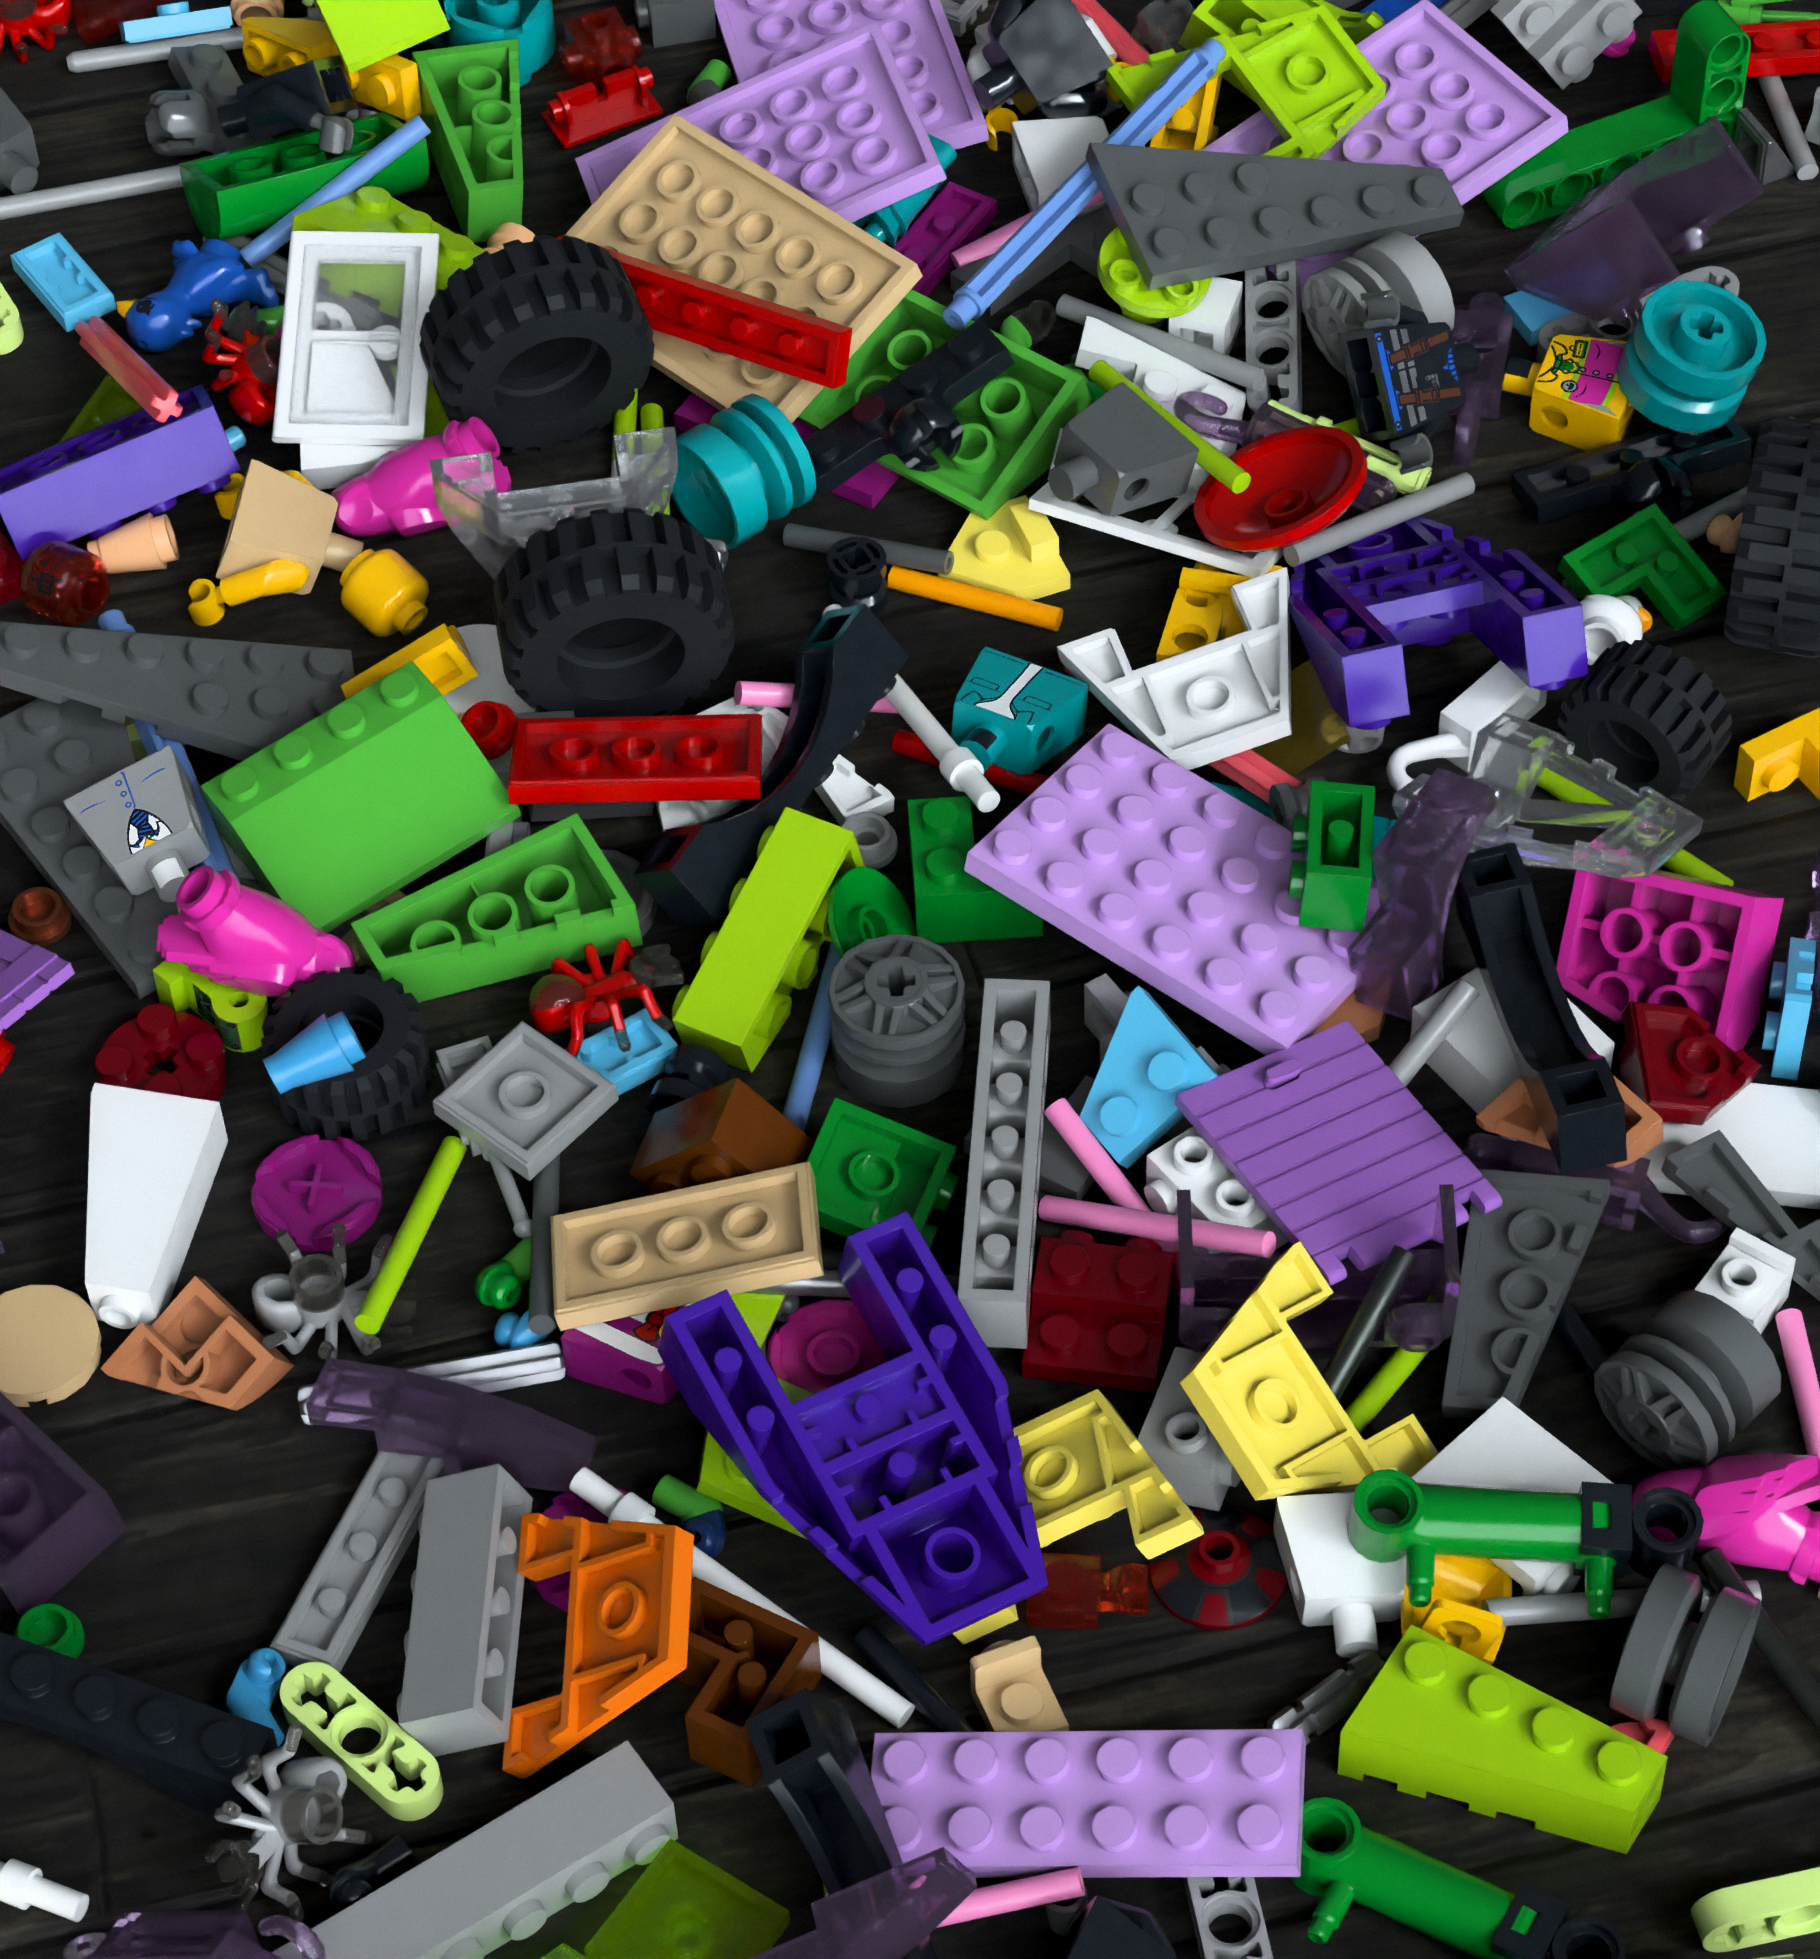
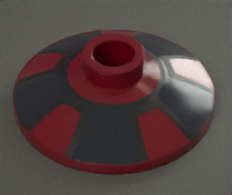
M1221 1507L1219 1512L1204 1508L1192 1510V1513L1203 1526L1204 1535L1149 1559V1577L1156 1597L1175 1617L1203 1629H1237L1260 1620L1276 1606L1287 1584V1576L1274 1530L1258 1517L1235 1508ZM1222 1552L1230 1556L1223 1560H1216L1208 1554Z

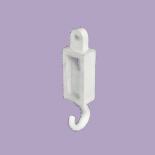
M1500 660L1440 712L1438 735L1408 742L1395 749L1390 755L1386 767V774L1390 785L1400 795L1411 799H1429L1445 793L1454 783L1453 773L1444 771L1434 781L1421 782L1409 777L1405 770L1406 767L1415 762L1446 758L1468 773L1546 705L1547 690L1529 688Z

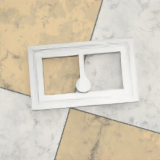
M1049 481L1029 499L1028 509L1251 578L1266 574L1283 556V548L1265 552L1238 553L1179 535L1178 527L1173 522L1194 503L1201 486L1188 485L1186 493L1175 497L1179 499L1158 519L1147 520L1144 523L1118 515H1105L1098 509L1075 503L1083 496L1082 494L1069 501H1062L1052 492Z

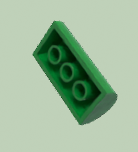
M386 112L351 120L354 126L352 148L350 151L343 150L340 154L319 149L318 144L321 130L314 129L310 132L306 131L179 163L185 196L193 218L206 240L218 239L226 241L265 231L404 124ZM424 137L354 192L362 187L371 185L385 189L390 193L391 197L423 190L429 178V156L426 138Z

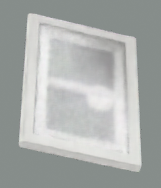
M291 232L272 432L273 442L406 446L425 438L429 373L421 357L419 344L424 316L426 312H430L428 308L436 294L440 245L438 233Z

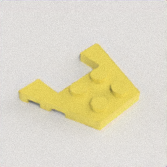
M1300 1241L1292 1245L1276 1260L1180 1381L1182 1388L1255 1501L1275 1499L1278 1496L1308 1495L1356 1489L1365 1476L1378 1470L1391 1469L1403 1472L1412 1478L1439 1454L1414 1414L1407 1416L1366 1440L1361 1437L1287 1323V1321L1321 1304L1334 1293Z
M1099 1389L1013 1428L1014 1436L1018 1435L1023 1459L1021 1463L1023 1481L1028 1503H1032L1041 1548L1097 1521L1107 1519L1125 1508L1128 1510L1135 1546L1148 1560L1204 1535L1201 1523ZM1014 1604L952 1634L963 1645L1017 1621L1016 1605Z

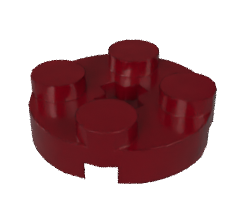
M165 1004L146 1006L139 1012L137 1018L131 1019L117 1028L107 1038L95 1059V1066L101 1084L217 1102L223 1094L227 1082V1058L218 1032L205 1020L189 1013L174 1012L170 1006ZM160 1062H173L176 1069L171 1074L161 1070L155 1076L150 1075L151 1067Z

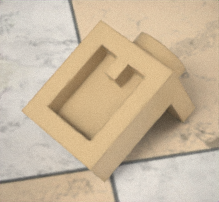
M1029 1636L1018 1641H998L985 1648L981 1654L970 1659L971 1695L988 1732L1069 1731V1724L1041 1667V1647L1035 1636Z

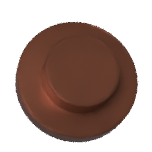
M34 887L23 891L15 898L9 912L8 923L12 935L32 945L46 946L57 942L67 934L72 924V914L70 908L57 892L46 887Z

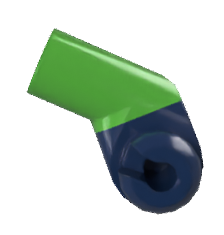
M671 1474L665 1475L654 1490L652 1503L681 1519L682 1529L694 1535V1546L712 1559L718 1556L727 1540L724 1511L721 1503L714 1498L697 1492L695 1487Z

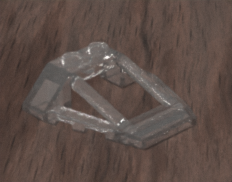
M675 427L613 435L618 477L497 493L491 452L429 460L435 501L454 534L496 581L498 574L505 567L504 564L518 546L526 548V542L531 535L542 528L547 532L556 528L558 520L572 515L576 520L591 516L590 511L606 508L609 513H623L624 508H641L645 515L653 516L656 511L664 513L670 501L678 473ZM489 537L496 541L497 549H495Z
M1505 712L1478 731L1469 774L1457 785H1453L1422 773L1394 794L1392 803L1407 838L1429 846L1430 851L1440 858L1452 860V856L1515 842L1524 866L1587 871L1613 878L1649 877L1699 835L1703 824L1701 817L1649 786L1640 788L1638 793L1615 779L1617 767L1602 758L1593 759L1592 764H1589L1573 754L1575 743L1567 740V737ZM1546 767L1615 805L1529 798ZM1514 822L1602 828L1606 830L1590 843L1576 840L1575 845H1564L1532 839L1534 830L1512 824Z

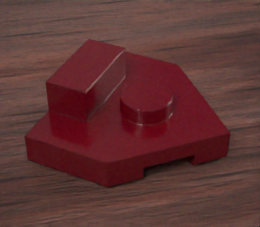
M1629 1001L1622 1014L1626 1042L1618 1055L1622 1083L1661 1116L1662 1122L1702 1126L1748 1086L1762 1067L1745 1051L1740 1049L1735 1053L1708 1031L1712 1024L1692 1008Z

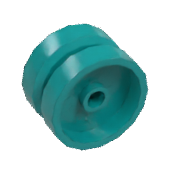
M1681 280L1663 285L1647 298L1638 317L1635 329L1630 334L1617 367L1620 389L1633 408L1653 423L1681 432L1702 433L1719 428L1735 415L1745 395L1747 385L1753 379L1762 361L1767 345L1763 324L1752 308L1729 290L1699 281Z

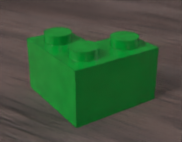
M968 796L907 800L916 936H920L933 943L1043 936V919L964 871L967 853L976 845L974 844L970 798Z

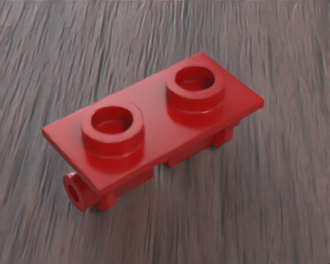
M634 64L629 66L628 69L603 77V91L598 93L592 82L565 92L554 93V100L546 102L547 111L541 113V117L565 150L663 114L662 107L648 90L654 87V79L650 69L647 66L639 68Z

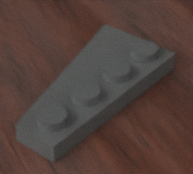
M1478 1169L1482 1173V1177L1486 1178L1500 1194L1502 1206L1483 1215L1471 1202L1442 1399L1443 1418L1476 1421L1502 1397H1505L1519 1408L1611 1194L1610 1180Z

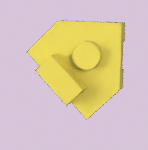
M1026 495L1008 500L988 520L970 512L948 549L954 555L952 571L949 575L938 573V576L1028 600L1039 599L1070 589V573L1059 555V537L1046 514L1028 509L1029 500Z

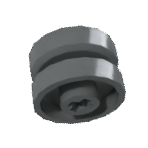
M1664 1563L1650 1584L1627 1633L1611 1691L1609 1708L1611 1711L1646 1724L1662 1709L1673 1686L1675 1688L1667 1718L1670 1732L1672 1735L1707 1748L1721 1724L1743 1670L1758 1623L1762 1603L1756 1597L1725 1586L1711 1598L1700 1622L1696 1623L1703 1598V1588L1699 1575Z

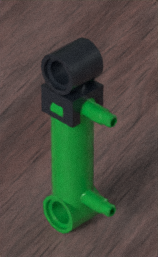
M1386 1469L1374 1471L1365 1476L1356 1487L1347 1531L1349 1541L1355 1550L1368 1560L1386 1563L1395 1562L1406 1556V1585L1409 1588V1602L1415 1607H1426L1431 1603L1432 1588L1435 1585V1555L1573 1564V1575L1585 1576V1597L1588 1600V1614L1595 1619H1604L1611 1613L1613 1578L1623 1579L1627 1564L1644 1578L1652 1580L1664 1563L1685 1570L1691 1563L1702 1533L1704 1521L1701 1509L1695 1500L1683 1491L1670 1487L1654 1488L1643 1494L1632 1511V1485L1582 1481L1579 1492L1572 1493L1417 1483L1403 1472ZM1381 1508L1389 1509L1398 1514L1401 1521L1395 1524L1381 1523L1374 1519L1370 1512ZM1653 1526L1665 1527L1672 1531L1678 1540L1674 1542L1660 1541L1653 1537L1647 1528Z
M1320 1797L1312 1798L1303 1803L1301 1876L1290 1878L1295 1886L1305 1893L1321 1897L1312 1913L1313 1919L1307 1929L1309 1939L1315 1943L1323 1944L1328 1941L1333 1930L1338 1929L1349 1906L1354 1901L1478 1959H1626L1627 1952L1624 1939L1618 1930L1605 1920L1589 1916L1574 1918L1567 1922L1570 1904L1524 1883L1521 1884L1517 1894L1507 1891L1360 1824V1819L1354 1810L1341 1800ZM1315 1842H1327L1339 1849L1323 1853L1314 1850L1309 1845Z

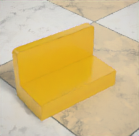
M443 623L340 686L345 698L348 699L398 668L413 661L438 691L445 696L479 674L461 633L454 625L447 627Z

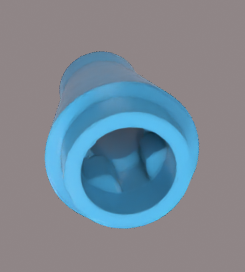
M340 1011L329 1018L323 1013L277 1052L263 1059V1062L279 1093L283 1094L295 1087L355 1071L353 1064L366 1058V1055L348 1019Z

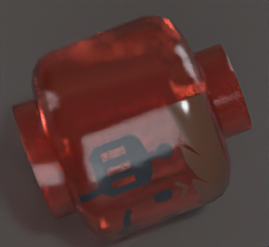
M55 540L43 543L24 562L21 569L20 589L23 601L32 612L74 626L84 624L103 609L110 595V582L106 566L98 555Z

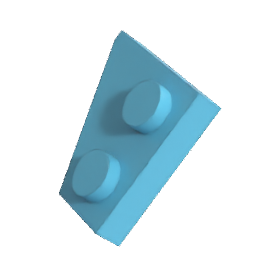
M1790 937L1786 962L1773 961L1768 999L1779 1000L1780 1007L1779 1012L1767 1011L1762 1049L1774 1051L1771 1077L1797 1080L1812 1002L1813 991H1810L1814 976L1816 940Z
M1137 986L1129 996L1079 1117L1117 1163L1128 1169L1184 1117L1175 1105L1176 1096L1220 1075L1146 990Z

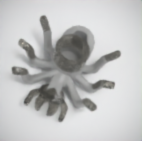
M336 1223L333 1226V1257L325 1254H311L302 1258L299 1248L288 1232L283 1229L278 1231L276 1239L289 1258L292 1268L289 1274L270 1273L262 1276L253 1285L252 1299L255 1315L265 1328L275 1332L263 1338V1346L270 1350L282 1344L288 1352L296 1355L303 1350L316 1329L326 1328L325 1341L319 1346L318 1356L320 1359H325L326 1362H334L337 1358L338 1322L343 1319L361 1354L367 1356L373 1353V1350L380 1348L381 1340L374 1334L369 1335L358 1330L354 1320L368 1293L366 1290L370 1289L384 1261L385 1254L393 1242L392 1236L389 1234L381 1236L372 1251L371 1265L367 1275L345 1288L344 1282L347 1276L346 1229L342 1223ZM416 1279L403 1281L380 1328L385 1337L401 1338L409 1337L413 1334L412 1326L397 1325L409 1322L417 1313L416 1301L407 1300L419 1297L418 1290H416L418 1287ZM300 1330L295 1337L290 1334Z
M300 1723L289 1726L285 1742L281 1747L263 1755L261 1759L258 1755L251 1754L246 1760L247 1769L237 1773L232 1779L235 1789L261 1812V1817L241 1812L239 1805L232 1801L223 1803L222 1807L215 1810L214 1817L217 1821L254 1829L251 1841L218 1839L205 1855L207 1863H215L224 1850L227 1851L218 1860L217 1871L222 1882H235L239 1877L231 1893V1896H240L236 1903L237 1910L246 1911L258 1891L259 1879L262 1877V1892L266 1896L285 1904L291 1919L294 1921L303 1920L305 1914L297 1895L278 1884L277 1876L282 1854H284L285 1866L289 1873L317 1882L327 1891L331 1875L325 1870L302 1862L298 1857V1845H324L331 1841L367 1845L372 1839V1835L368 1831L341 1828L343 1821L341 1800L347 1788V1774L343 1765L337 1759L329 1756L300 1757L287 1762L278 1776L277 1766L292 1758L297 1752L303 1732V1725ZM261 1775L269 1791L267 1796L251 1784L258 1780Z

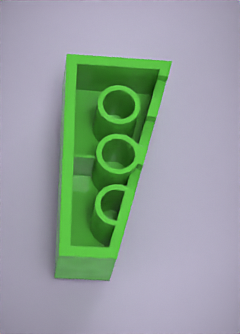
M519 38L412 52V61L417 63L423 112L419 116L431 131L425 137L463 235L470 238L474 243L488 242L489 237L500 224L513 222L522 225L523 158Z
M578 813L350 923L364 969L381 972L383 982L393 977L403 984L404 994L412 993L418 1003L551 968V962L557 957L564 959L569 964L585 960L583 949L589 943L596 947L598 956L615 952L616 944L621 938H627L632 947L643 945L636 905Z

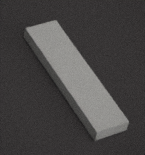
M395 1426L391 1427L270 1645V1649L277 1651L283 1657L286 1664L296 1667L303 1663L321 1662L330 1665L339 1673L341 1672L418 1530V1517L424 1506L426 1481L448 1475L456 1460L454 1446Z

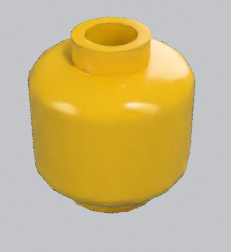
M372 549L363 551L348 564L341 575L340 584L343 586L341 601L343 607L375 636L387 637L397 631L407 635L423 622L428 613V608L424 605L429 594L427 579L404 557L392 549H382L376 552Z

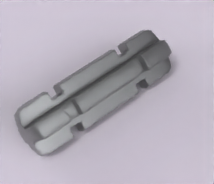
M1373 1650L1362 1651L1346 1663L1349 1668L1348 1671L1337 1669L1297 1698L1295 1701L1298 1707L1294 1709L1291 1706H1286L1269 1718L1267 1722L1268 1729H1302L1307 1745L1311 1742L1309 1734L1321 1735L1356 1709L1361 1701L1360 1697L1365 1695L1386 1662Z

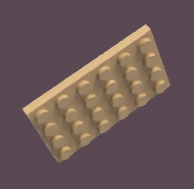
M676 113L565 234L853 328L849 359L923 277L917 263ZM652 329V340L655 347L651 366L718 410L729 408L731 403L753 393L768 399L784 413L792 424L825 387Z

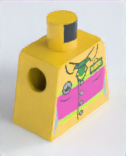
M1559 334L1552 338L1543 363L1516 357L1510 358L1504 376L1503 391L1532 397L1529 426L1536 433L1584 451L1621 441L1624 438L1635 409L1621 391L1617 375L1619 360L1627 341Z

